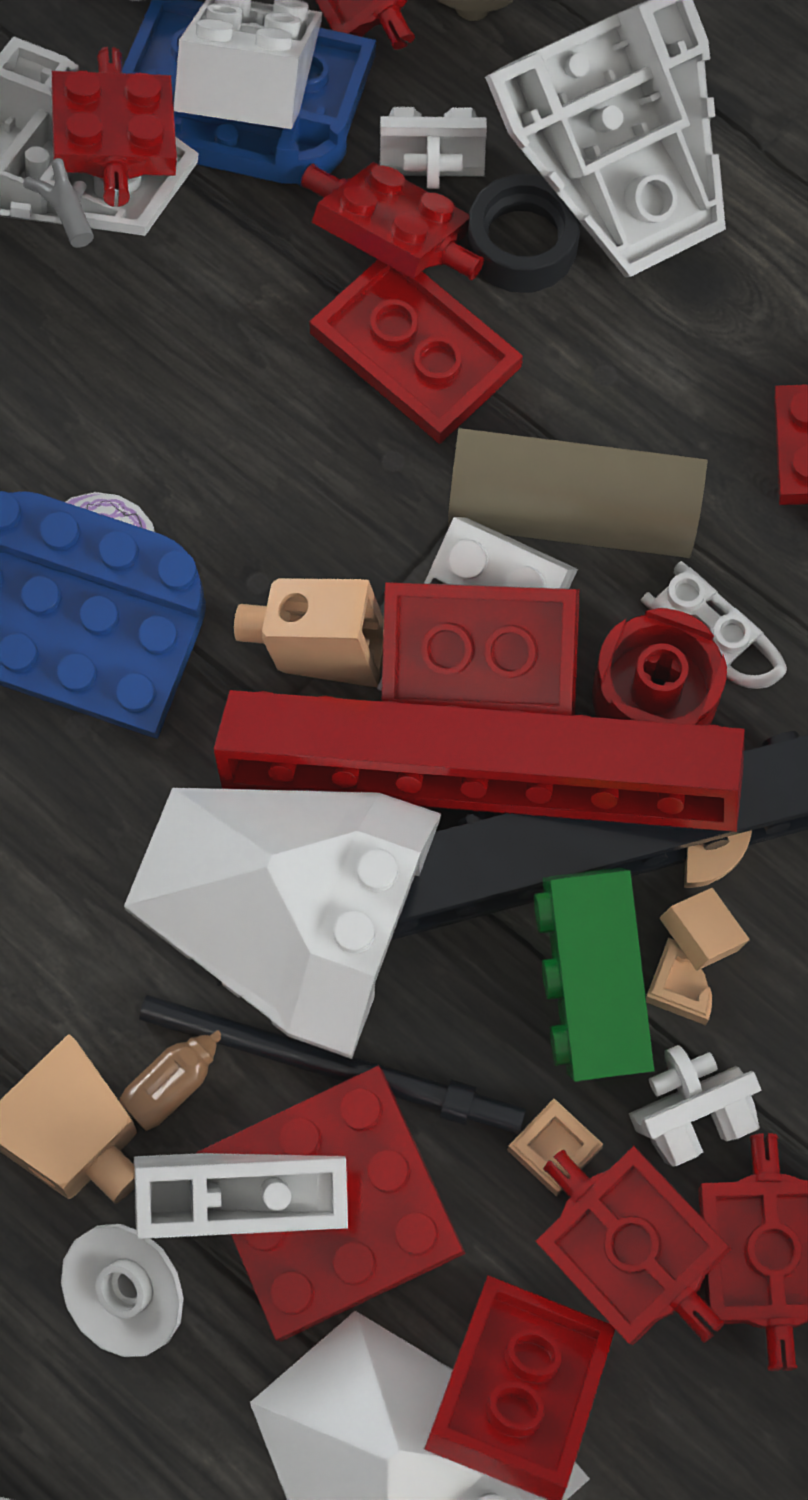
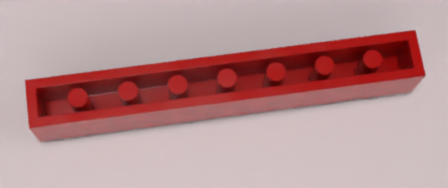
M230 690L216 738L214 754L222 789L375 792L417 806L737 832L743 777L745 729L721 727L718 725L662 723L652 720L636 721L595 718L586 715L569 716L529 713L521 710L475 709L455 705L435 706L399 703L388 700L368 701L341 699L331 696L314 697L274 694L267 691L247 692Z

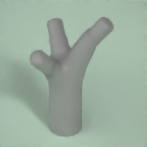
M56 158L51 162L55 180L54 186L32 177H26L23 186L26 189L39 193L52 205L62 222L71 246L75 248L84 247L94 239L81 206V196L87 188L86 183L79 180L72 187L68 180L63 159Z

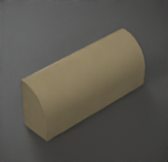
M458 428L450 492L448 527L454 517H463L504 535L690 558L699 524L708 459Z

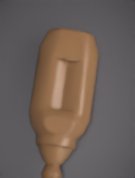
M217 1030L210 1036L191 1037L187 1042L177 1043L168 1047L124 1089L119 1102L145 1131L160 1125L203 1083L208 1073V1065L214 1061L213 1057L217 1042L221 1039L220 1031Z

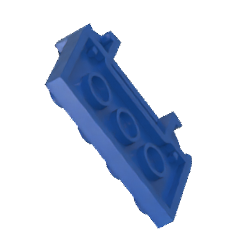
M152 0L122 68V73L171 75L173 108L179 39L204 2L196 0ZM319 28L300 112L292 129L174 111L175 136L199 153L197 164L279 183H297L299 186H301L304 172L312 164H315L327 173H331L342 162L346 154L347 135L375 59L376 40Z
M0 491V685L158 739L205 616L206 601L204 590L194 559L181 545L162 534L42 494Z

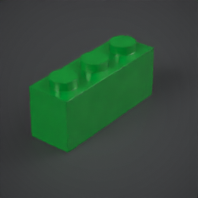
M615 868L543 877L544 893L534 894V907L539 933L549 932L553 959L542 960V973L547 999L558 1000L560 1025L550 1026V1040L555 1066L565 1065L566 1074L574 1081L654 1071L630 870Z

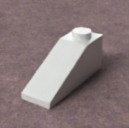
M214 1153L134 1156L137 1239L348 1228L345 1156Z

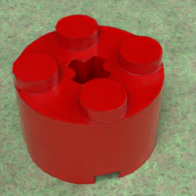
M668 608L647 610L644 615L628 621L625 619L614 626L601 647L593 681L592 700L595 718L711 725L727 678L724 654H721L713 640V633L703 622L692 615ZM654 679H661L666 683L658 685L653 683Z

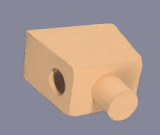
M278 578L271 584L267 606L238 605L234 619V636L236 641L265 644L277 670L287 674L378 687L383 663L384 618L369 580Z
M68 1034L0 1100V1152L68 1199L74 1197L90 1180L115 1204L123 1200L135 1188L134 1164L121 1152L137 1133L134 1123L78 1042Z

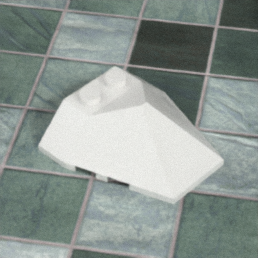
M647 0L510 62L485 76L510 137L625 278L631 277L726 229L719 154H713L710 118L715 117L714 97L708 98L704 61L710 60L709 42L693 0Z
M14 36L0 52V217L62 225L52 205L39 193L26 189L23 186V182L26 177H32L53 186L55 184L51 164L53 160L52 71L75 72L79 71V66L66 56ZM175 136L177 152L176 175H143L128 179L130 199L127 204L118 207L117 189H115L114 207L104 201L103 178L86 173H67L72 187L79 180L86 183L87 188L81 196V206L91 229L145 236L198 163L199 153Z
M172 788L124 908L189 960L192 958L219 979L226 989L238 998L241 996L268 1017L271 1023L288 1037L352 1059L375 997V981L414 876H419L441 819V813L375 792Z
M357 1311L348 1316L250 1402L287 1500L546 1499L424 1450L452 1369ZM576 1462L574 1463L562 1500H568L589 1480V1477Z

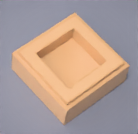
M713 887L672 905L659 918L696 971L739 951L750 940Z
M553 1099L508 1146L507 1151L557 1196L563 1189L543 1170L549 1160L554 1162L570 1178V1174L553 1156L561 1150H565L567 1155L582 1170L601 1150L603 1143L558 1101Z

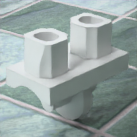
M393 107L389 116H381L380 165L392 167L402 173V175L427 176V189H439V176H484L486 118L476 117L475 111L472 108H451L444 114V117H421V113L414 107Z
M676 1045L664 1051L668 1070L649 1078V1082L657 1097L676 1088L678 1092L629 1113L636 1132L650 1138L663 1161L673 1167L696 1158L703 1153L691 1122L710 1113L720 1138L725 1141L738 1139L758 1130L760 1127L751 1095L762 1090L753 1071L743 1074L737 1066L700 1082L699 1078L718 1070L714 1057L708 1052L690 1060L683 1048Z

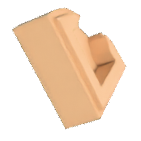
M752 830L728 836L729 843L717 849L705 850L703 843L687 847L684 888L709 885L731 872L746 852Z
M668 938L647 993L646 1003L706 1025L712 1008V993L705 973L702 969L696 971L676 941Z

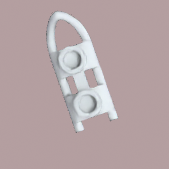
M683 561L676 565L673 572L676 576L657 598L649 592L642 597L641 602L650 610L657 608L674 609L692 615L703 622L713 633V640L721 654H724L727 664L726 679L742 687L759 689L773 685L786 674L787 667L782 655L764 635V632L737 608L728 603L718 594L716 589ZM753 644L771 662L774 669L761 675H746L735 670L730 665L743 651Z

